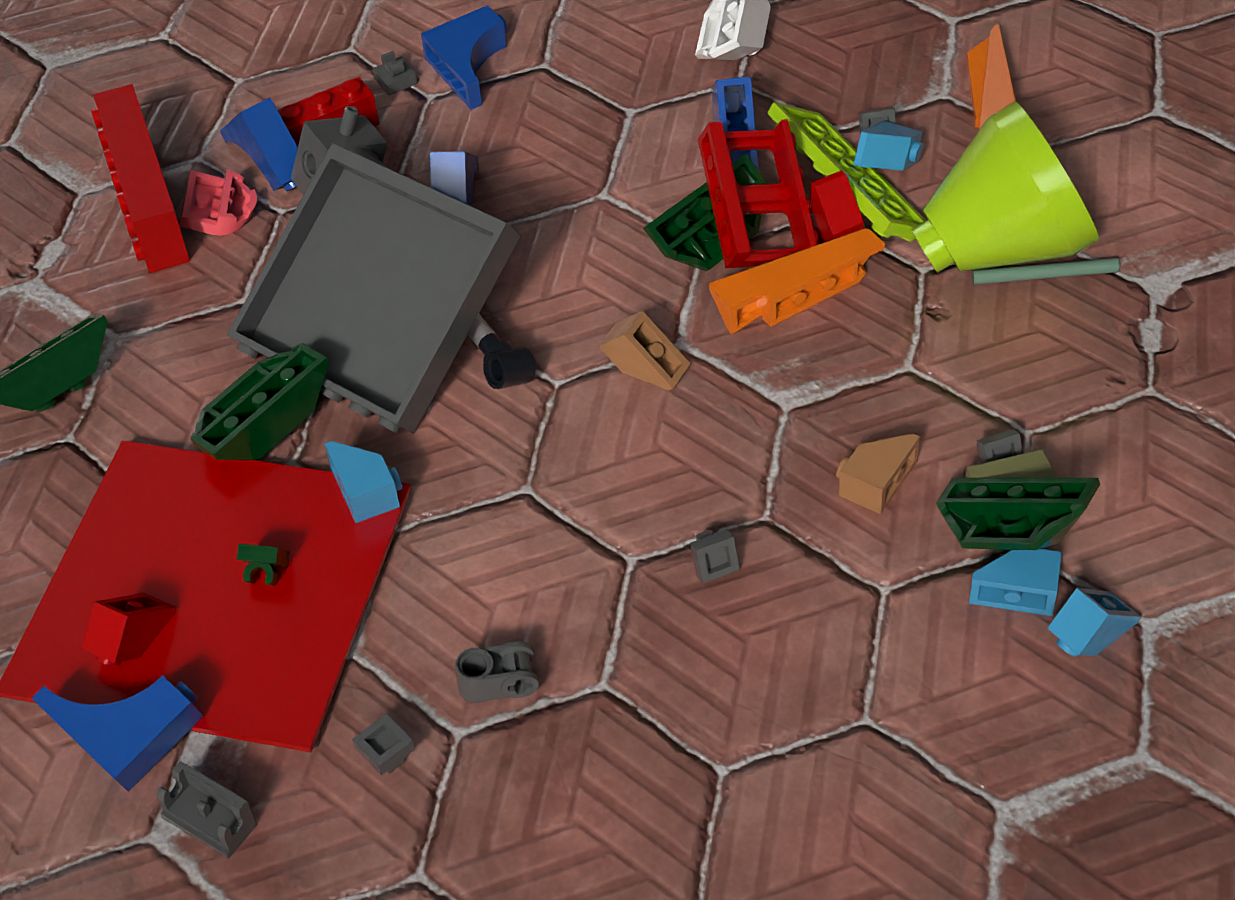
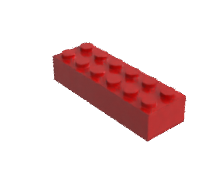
M133 84L93 94L97 108L91 109V113L98 129V136L117 192L116 195L124 214L123 218L131 239L138 238V240L132 241L138 262L145 260L149 273L190 262Z

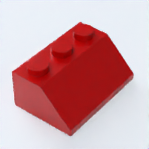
M360 77L347 80L342 84L315 93L308 98L277 110L297 147L304 121L343 117L344 110L348 106L357 108L359 111L358 116L364 115L374 127L380 125L374 94Z

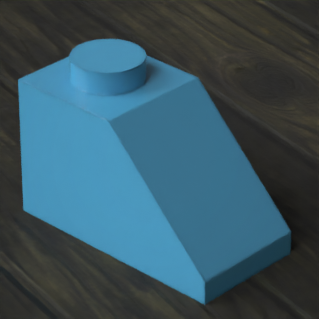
M882 121L861 131L853 165L904 171L918 163L921 158L924 146L920 142L922 132L888 121Z
M334 441L324 443L331 470L355 523L400 507L397 491L402 490V484L395 467L388 469L381 454Z
M1045 548L1038 550H1011L973 572L969 604L1053 616L1062 552Z
M1076 588L1047 629L1058 637L1057 645L1068 654L1075 657L1078 655L1096 656L1135 626L1142 617L1111 591Z

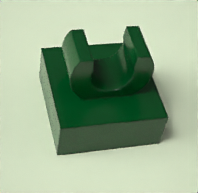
M238 544L236 560L248 563L243 572L245 582L254 584L257 571L264 569L266 572L265 584L275 586L278 580V572L274 566L288 568L290 552L278 547Z

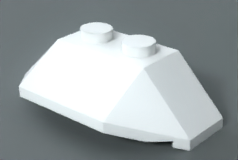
M712 0L704 14L695 53L696 57L706 60H738L746 55L756 54L763 48L771 8L769 0Z

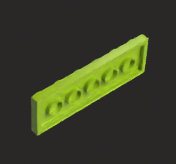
M773 102L767 114L777 123L776 126L781 120L788 119L790 131L796 138V150L808 156L814 162L813 167L818 172L826 176L841 170L845 172L861 215L866 216L873 223L871 227L876 233L886 238L897 236L909 242L916 240L911 229L926 221L924 217L875 168L853 165L857 150L820 113Z

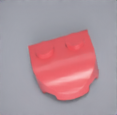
M227 169L225 178L190 170L179 226L217 236L236 232L247 223L254 212L257 203L255 189L250 190L243 183V176L232 170Z

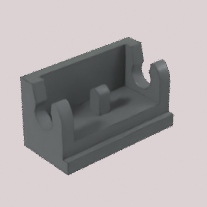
M179 761L172 769L173 778L176 780L172 791L169 792L163 787L158 789L157 798L163 809L160 813L161 817L229 859L257 826L248 801L182 761Z

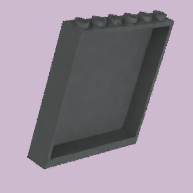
M332 143L227 336L239 342L236 349L254 359L257 358L259 353L269 358L278 353L293 351V347L304 343L326 356L329 361L322 384L323 387L320 390L321 394L340 403L342 397L350 400L351 403L348 408L366 418L370 416L371 412L380 416L377 423L395 433H398L401 427L414 434L521 235L508 223Z

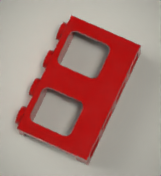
M788 119L781 120L774 130L724 132L722 122H708L698 138V144L725 268L756 267L818 245V233L816 229H813L810 217L811 203L809 198L805 196L802 183L804 177L803 169L798 164L795 153L796 138L790 131ZM768 149L773 153L779 184L743 186L737 183L730 151ZM784 213L788 217L794 248L753 249L750 245L744 215Z

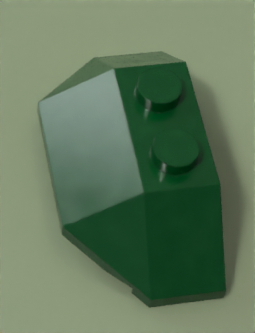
M746 154L732 163L738 184L743 186L767 184V181ZM707 182L643 228L666 258L704 271L710 270L723 260ZM762 214L744 215L749 240L759 233Z
M91 314L81 322L0 370V405L31 412L34 410L42 412L53 406L57 402L55 397L66 390L68 393H71L85 386L88 383L86 378L96 372L108 323L105 316Z
M302 343L293 347V351L278 353L257 362L201 410L195 432L191 436L192 443L216 460H259L314 412L329 365L327 357Z
M952 478L937 500L936 505L963 549L1038 550L1061 542L1088 507L1100 486L1099 478Z

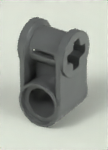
M515 641L505 645L464 650L458 655L455 663L460 696L468 702L481 703L488 700L510 697L522 698L533 694L539 687V680L537 675L533 673L531 663L534 658L533 647L526 642ZM514 654H517L519 659L514 660ZM518 680H521V685L517 684Z

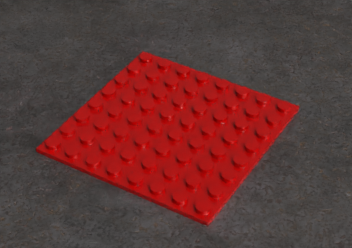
M122 440L0 680V697L36 703L32 697L45 686L59 697L72 702L89 705L108 704L132 697L154 684L161 676H164L173 686L181 681L199 698L193 705L203 717L189 731L312 753L412 490L411 484L401 482L402 490L397 491L399 508L355 523L333 472L256 460H216L203 452ZM238 544L278 547L290 552L288 568L274 566L278 572V580L275 586L265 584L266 572L264 569L257 571L254 584L244 581L243 572L248 563L236 560ZM146 593L176 606L173 617L140 658L121 662V665L111 666L97 661V655L81 649L94 601Z

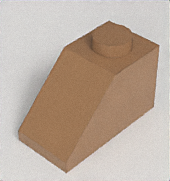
M643 310L616 322L598 346L622 373L666 390H671L675 387L691 364Z
M912 433L859 444L850 458L845 456L838 466L836 477L839 479V496L881 515L918 462L920 436Z

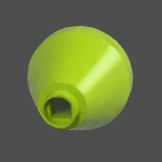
M1013 101L986 119L924 207L923 212L928 220L911 229L937 273L953 263L960 272L1070 257L1099 241V235L1092 218L1072 181L1035 123L1016 101Z

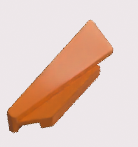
M999 24L991 29L988 38L967 52L966 65L975 128L979 127V129L989 116L1016 101Z
M865 228L709 283V290L731 334L738 332L761 316L770 327H773L860 283L867 273L863 267L869 256L879 251L882 252L885 248V243L871 230Z

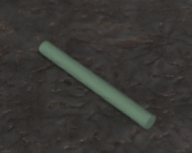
M1118 258L972 270L971 277L973 285L1117 273L1119 272Z

